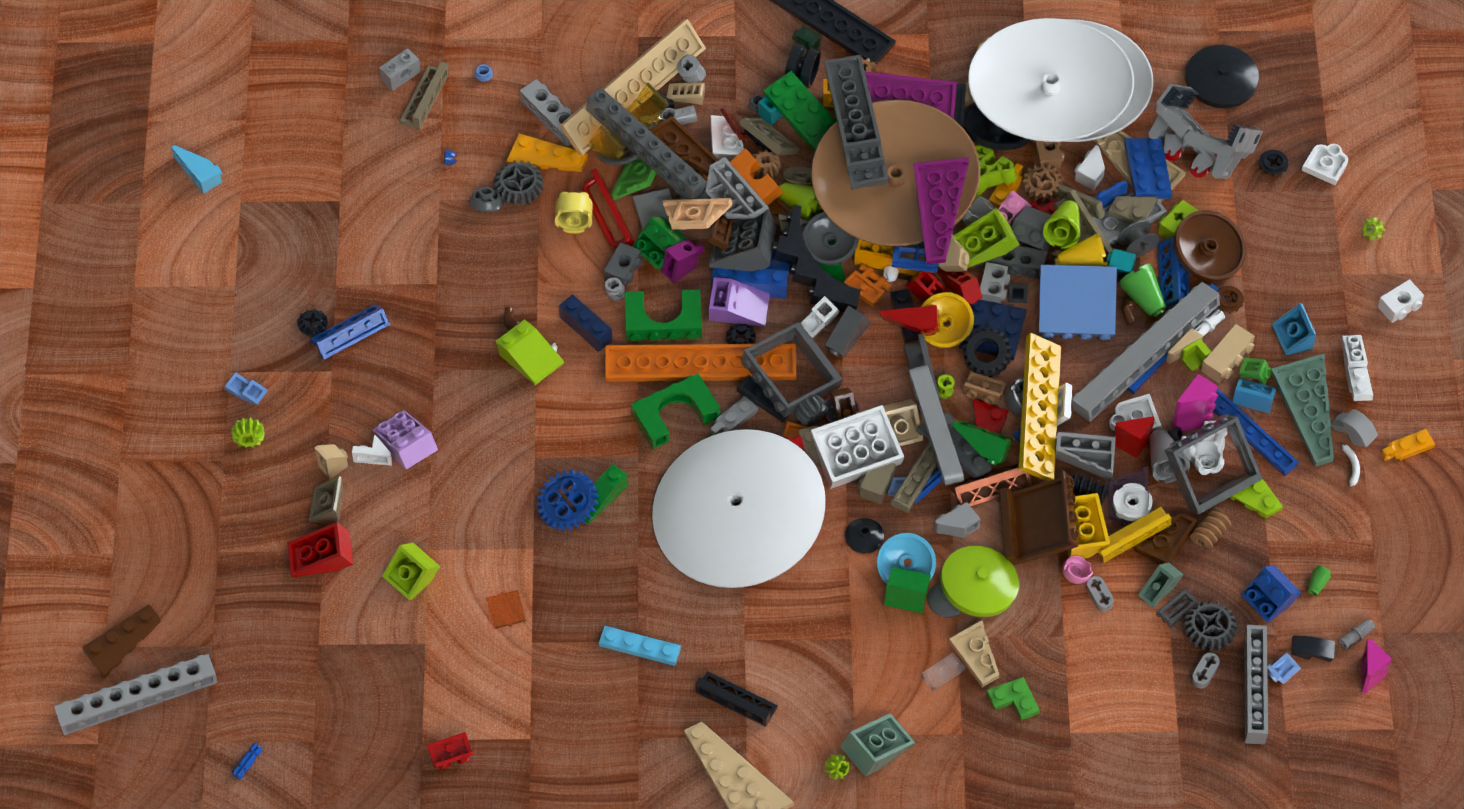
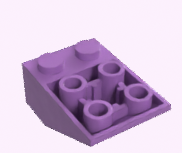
M714 277L709 305V321L739 323L743 325L746 323L747 325L765 327L770 294L734 279Z

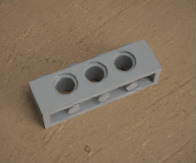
M537 79L520 90V101L565 147L570 145L571 142L559 126L572 115L570 109L567 106L564 107L560 103L559 98L556 95H552L544 83L541 84Z

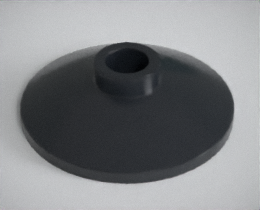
M860 518L848 525L845 539L852 550L859 553H871L882 545L884 531L878 522L869 518Z

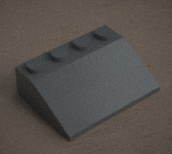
M767 210L753 219H734L728 246L725 250L715 245L712 246L709 266L751 272L764 270L769 267L777 229L770 211Z

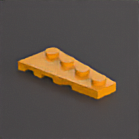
M519 133L506 164L507 162L513 164L514 160L520 163L523 160L525 164L529 161L531 166L536 165L540 169L557 168L562 171L582 172L588 159V153L580 155L574 149Z

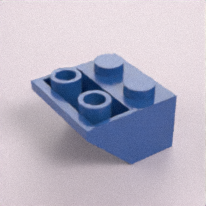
M1274 565L1265 566L1243 591L1241 596L1266 622H1270L1288 609L1300 596L1301 592Z

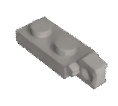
M743 397L714 421L715 424L710 428V434L713 436L736 430L758 412V407L752 401Z

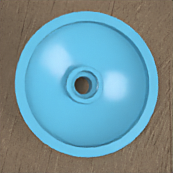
M901 533L892 536L882 545L877 557V568L882 580L886 584L888 583L892 567L931 575V580L936 569V556L931 545L921 536L912 533ZM905 559L911 560L910 566L904 564Z

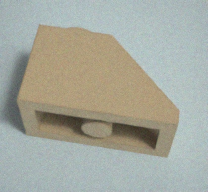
M953 235L946 263H939L938 266L946 272L967 271V265L970 261L969 253Z
M335 444L318 445L315 447L318 468L329 479H332L348 467V455L342 448L339 449Z

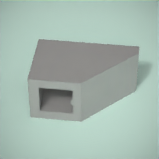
M966 502L955 506L946 515L942 514L937 517L934 531L939 534L964 538L980 528L981 519Z

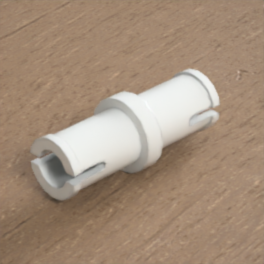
M1217 309L1211 316L1202 320L1201 324L1194 330L1205 336L1225 319L1224 313Z

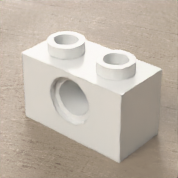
M1409 279L1380 297L1378 308L1393 323L1396 320L1404 319L1409 312L1417 311L1422 306L1424 294Z

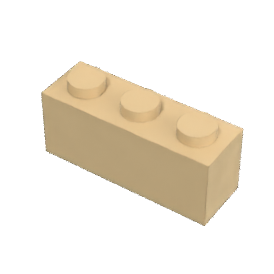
M1235 324L1203 361L1201 372L1219 384L1224 378L1228 379L1232 374V369L1235 366L1238 367L1243 361V356L1253 350L1255 336Z

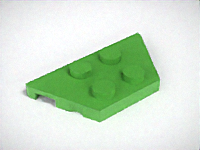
M640 158L626 164L611 193L612 198L616 200L650 186L656 172Z

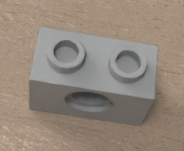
M408 48L379 67L381 81L391 91H394L421 72L419 59Z

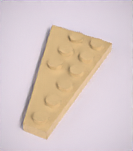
M1120 130L1112 135L1093 140L1132 187L1124 146L1125 138L1132 137ZM1166 160L1171 189L1173 190L1185 177L1186 172ZM1157 199V200H1158L1160 203H1162V201H1163L1164 199Z
M703 722L684 730L687 740L727 809H788L794 806V802Z

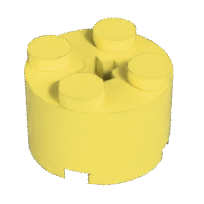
M586 192L560 193L559 198L556 200L555 225L558 228L559 226L562 227L564 232L573 234L584 232V229L588 226L590 228L592 225L593 203L589 198V194Z

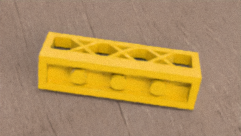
M1159 507L1110 535V546L1098 552L1103 563L1172 525L1169 513L1166 514L1163 508Z

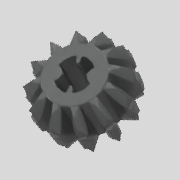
M814 395L800 402V405L795 408L794 413L799 422L808 426L823 418L827 414L828 407L821 396Z

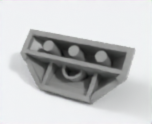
M725 157L710 165L705 194L710 199L731 198L733 204L723 214L727 219H753L769 210V207Z

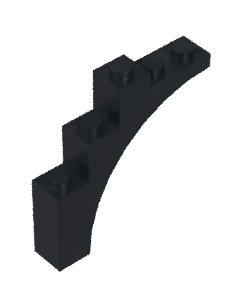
M794 205L792 211H788L786 222H789L788 227L784 228L783 235H780L778 241L773 243L772 252H775L773 260L792 264L790 274H793L792 282L810 286L808 296H811L810 304L816 305L825 296L841 312H845L848 306L856 310L861 290L845 285L833 278L816 262L807 248L802 234L800 221L802 206Z

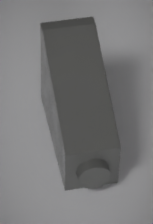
M848 306L825 343L829 348L828 352L836 357L839 355L845 357L870 326L871 321L864 314Z

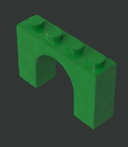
M681 290L682 311L675 320L667 323L655 322L646 315L644 310V291L625 292L626 341H657L659 339L694 340L702 338L700 290Z
M699 373L694 376H688L679 383H673L666 389L653 392L650 396L638 399L631 404V415L652 449L670 442V432L659 414L665 406L671 403L689 405L703 425L715 421L720 416V406Z

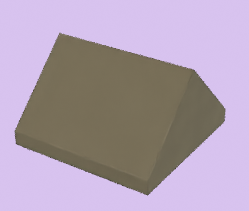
M338 476L314 487L309 522L320 524L339 523L344 496L342 477Z

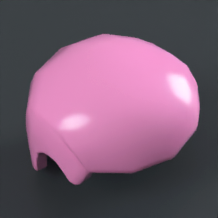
M1070 556L1063 563V574L1071 583L1083 584L1093 574L1091 563L1081 556Z

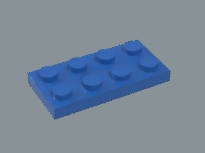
M1125 138L1124 146L1134 196L1171 199L1172 189L1162 139Z

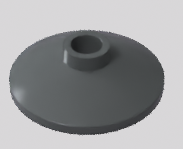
M941 583L932 587L928 594V604L935 614L950 618L962 613L945 597Z

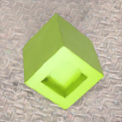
M1198 339L1182 349L1180 360L1193 372L1202 367L1203 361L1211 353V350L1201 339Z

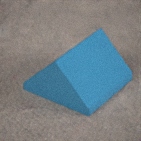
M1298 304L1272 323L1285 355L1313 349L1316 333L1303 304Z
M1239 378L1233 403L1270 414L1277 388Z

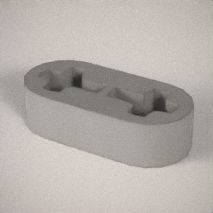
M1099 576L1090 577L1087 581L1086 589L1094 605L1101 612L1110 611L1113 607L1114 599L1107 585ZM1093 583L1095 585H1099L1098 590L1096 589V587H1092ZM1102 598L1104 599V601H1108L1107 605H1105V603H1101Z
M1206 653L1201 658L1192 675V683L1195 687L1205 688L1209 685L1220 662L1216 654ZM1212 660L1213 664H1211L1209 668H1207V662ZM1205 673L1204 679L1199 681L1198 677Z

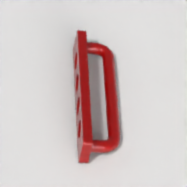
M595 168L591 170L593 177L584 182L582 192L589 194V198L593 203L592 213L610 247L617 248L620 242L626 245L629 244L632 247L635 240L602 175ZM595 183L598 184L624 235V238L619 241L614 240L589 190Z

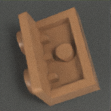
M970 371L968 379L963 385V394L969 398H977L987 404L999 406L1007 383Z

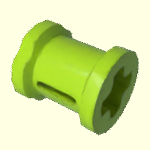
M944 374L938 378L937 390L939 397L943 399L952 397L955 383L952 376Z

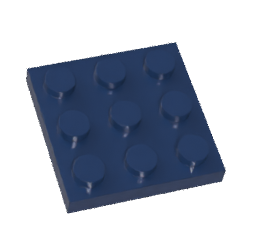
M980 299L977 300L975 304L970 305L974 314V325L971 333L978 331L979 328L985 329V327L998 329L1008 339L1011 347L1010 359L1014 360L1027 309ZM963 341L961 344H959L960 349H963V345L966 341ZM984 342L976 349V352L998 356V348L991 342Z

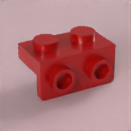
M466 732L427 744L433 767H439V770L451 767L450 763L457 760L459 764L470 761L469 756L474 755L473 751H471Z

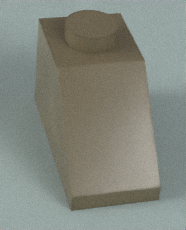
M890 463L868 471L865 478H861L859 481V497L881 505L895 475L896 464Z

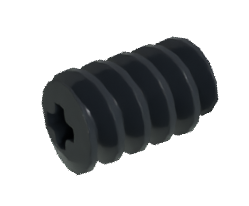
M1078 471L1071 475L1074 481V487H1072L1073 494L1075 495L1078 492V496L1098 493L1102 507L1108 493V483L1106 482L1103 486H1100V480L1098 479L1094 484L1093 477L1086 481V474L1079 478Z

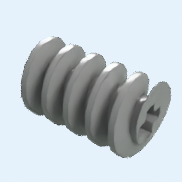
M687 54L678 62L677 70L686 83H701L706 72L695 56Z

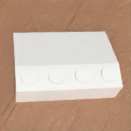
M883 405L811 430L822 471L830 489L865 477L868 471L890 463H895L896 466L900 465L904 459Z

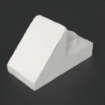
M374 435L372 448L364 445L353 446V462L392 466L391 452L376 435Z

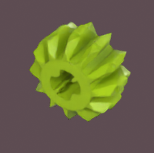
M251 417L249 419L242 418L241 421L236 420L232 428L233 442L237 443L238 447L244 446L245 449L249 446L254 448L255 445H260L265 436L263 424L259 423L258 419L252 420Z

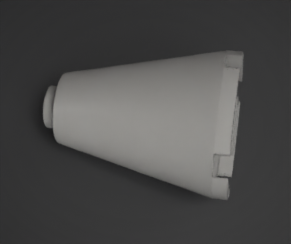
M1162 429L1153 431L1149 436L1151 470L1156 481L1164 480V483L1177 481L1165 449L1169 448L1170 444L1175 441L1166 430ZM1183 452L1178 453L1184 470L1186 471L1188 468L1189 471L1190 462Z

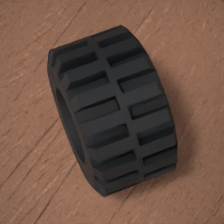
M985 327V329L979 328L978 331L970 333L971 335L966 338V342L963 345V357L967 367L974 373L993 377L995 374L999 375L1010 363L1011 347L1008 339L998 329H990V327ZM984 342L994 343L998 348L997 358L988 363L979 361L976 357V349L980 344Z

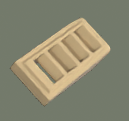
M705 83L669 84L667 98L672 99L674 102L703 105ZM673 90H677L676 95H673Z
M1193 328L1189 329L1168 351L1166 362L1171 364L1179 359L1183 348L1198 339L1203 340V336Z

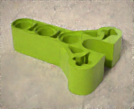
M981 145L975 146L980 163V182L974 200L988 187L1003 183L1012 184L1017 180L1015 167L1011 160L1001 156L996 161L993 150Z

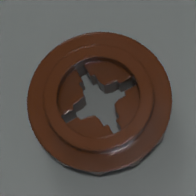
M1223 286L1217 290L1220 298V305L1217 308H1220L1222 312L1228 311L1230 314L1232 311L1237 312L1243 306L1244 296L1236 287ZM1232 296V300L1226 304V299Z

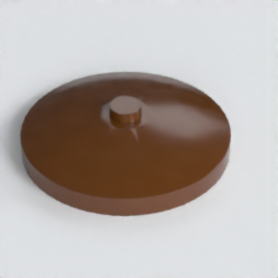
M1209 210L1197 211L1184 218L1176 228L1173 239L1175 254L1183 268L1194 277L1207 282H1221L1231 278L1242 267L1246 257L1245 240L1236 224L1226 216Z

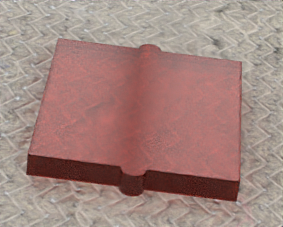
M724 108L720 109L734 134L746 142L748 138L736 118Z

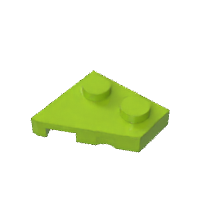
M1263 479L1230 497L1233 501L1236 499L1245 504L1244 507L1256 511L1264 518H1268L1283 509L1282 504Z

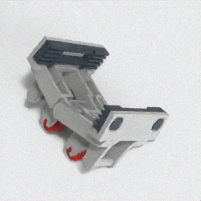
M1170 84L1156 102L1158 105L1156 110L1158 117L1149 131V137L1151 139L1161 138L1165 140L1163 149L1165 159L1169 161L1180 159L1185 147H1192L1198 153L1190 165V173L1194 177H1206L1209 171L1213 169L1212 175L1214 178H1230L1241 158L1245 159L1249 154L1254 153L1263 131L1255 127H1244L1234 124L1233 127L1235 129H1231L1233 131L1230 132L1232 136H1228V140L1210 135L1185 109L1189 108L1188 105H1191V102L1194 101L1192 98H1196L1195 95H1199V93L1191 87Z

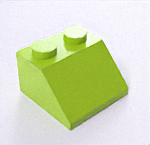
M408 543L398 547L382 577L408 600H412L432 582L440 566L417 545Z

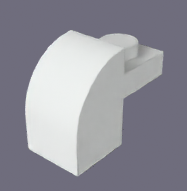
M825 296L811 309L813 312L801 322L812 338L828 326L839 313V310Z

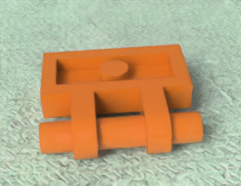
M862 264L859 267V271L862 274L855 270L844 281V284L861 290L859 298L873 307L884 296L885 291L882 288L889 291L892 285L887 282L888 279L884 276L880 277L876 274L873 268Z

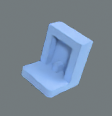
M1288 653L1283 655L1273 665L1269 664L1267 666L1270 670L1268 675L1275 682L1279 680L1282 684L1286 683L1301 669Z

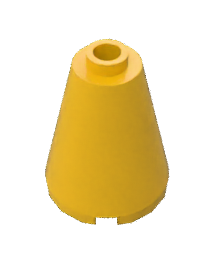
M1094 234L1058 253L1057 258L1054 259L1055 265L1108 267V263L1104 261L1106 254L1099 234Z

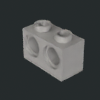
M986 262L980 287L983 298L980 300L1001 304V301L1006 300L1007 290L1004 288L1005 285H1009L1011 274H1007L1008 266Z

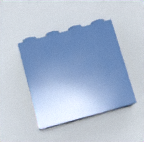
M1040 265L1038 335H1042V338H1054L1055 335L1061 336L1062 339H1072L1073 336H1080V339L1084 340L1092 339V337H1099V340H1111V337L1115 336L1117 267Z

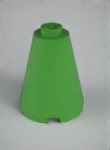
M1146 264L1139 267V271L1135 273L1132 271L1120 280L1119 285L1149 317L1154 316L1158 318L1165 313L1166 305L1151 264Z

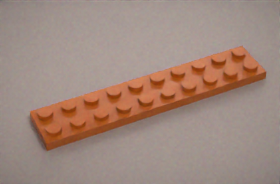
M755 344L606 345L605 381H683L686 377L694 376L698 373L703 381H743L748 375L752 377V374L743 367L741 357L745 349ZM782 344L755 358L770 380H796V344Z

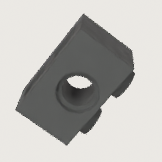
M620 242L604 270V281L615 277L626 288L627 284L632 282L636 268L639 269L642 264L641 250Z

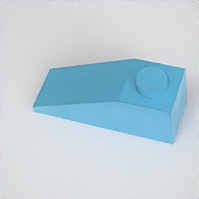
M175 145L171 146L174 159L203 194L222 183V171L218 165L214 166L210 160Z

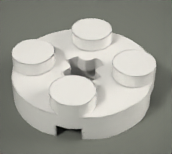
M1128 483L1123 485L1122 488L1115 492L1113 498V508L1116 511L1117 517L1128 521H1137L1151 511L1152 496L1140 484ZM1131 499H1135L1134 501L1138 504L1130 505L1128 502Z

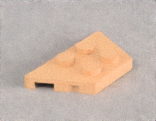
M731 198L662 201L672 230L708 229L733 204Z

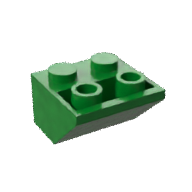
M651 217L632 247L641 250V255L658 270L663 266L665 250L688 239L677 229L672 230L670 223L664 217Z

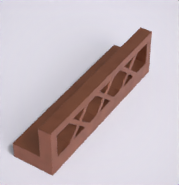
M1019 463L990 471L976 479L971 477L964 479V481L950 484L951 492L955 493L958 505L964 504L962 503L961 493L967 491L972 493L973 495L967 503L973 506L999 498L1000 491L996 487L1000 481L1005 480L1009 482L1007 488L1011 492L1031 487L1032 482L1030 474L1019 470ZM1024 474L1026 484L1020 486L1015 484L1017 476ZM988 486L991 490L987 496L982 497L978 495L981 487Z

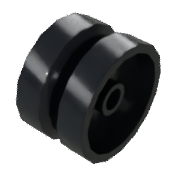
M795 43L789 54L785 75L792 71L806 88H811L819 69L821 50L811 47L807 51L805 45Z

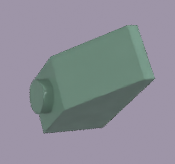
M1169 562L1161 564L1138 596L1153 608L1174 589L1183 574Z

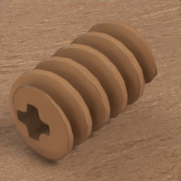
M1214 507L1190 535L1193 543L1199 547L1211 549L1213 544L1217 543V538H1221L1222 533H1225L1227 528L1231 526L1228 515L1223 509Z

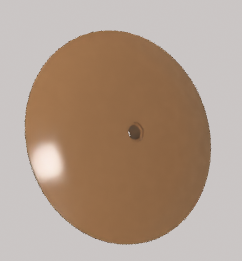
M885 100L872 103L889 183L854 190L851 189L837 122H835L824 134L815 151L812 162V184L822 210L835 225L846 233L860 240L884 246H907L924 242L913 163L969 157V165L955 225L971 207L980 182L979 158L969 135L949 115L929 105L908 100Z

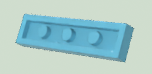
M604 626L599 641L600 647L673 666L676 665L681 650V645Z

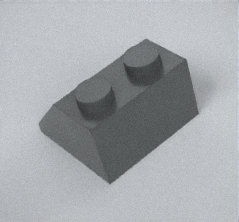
M1026 206L1015 218L1011 227L1018 242L1034 249L1048 251L1050 244L1044 238L1043 227L1051 215Z

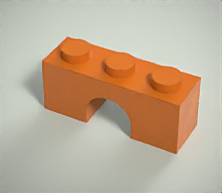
M746 148L730 161L731 165L767 206L784 193L768 173L761 179H754L755 173L761 166Z

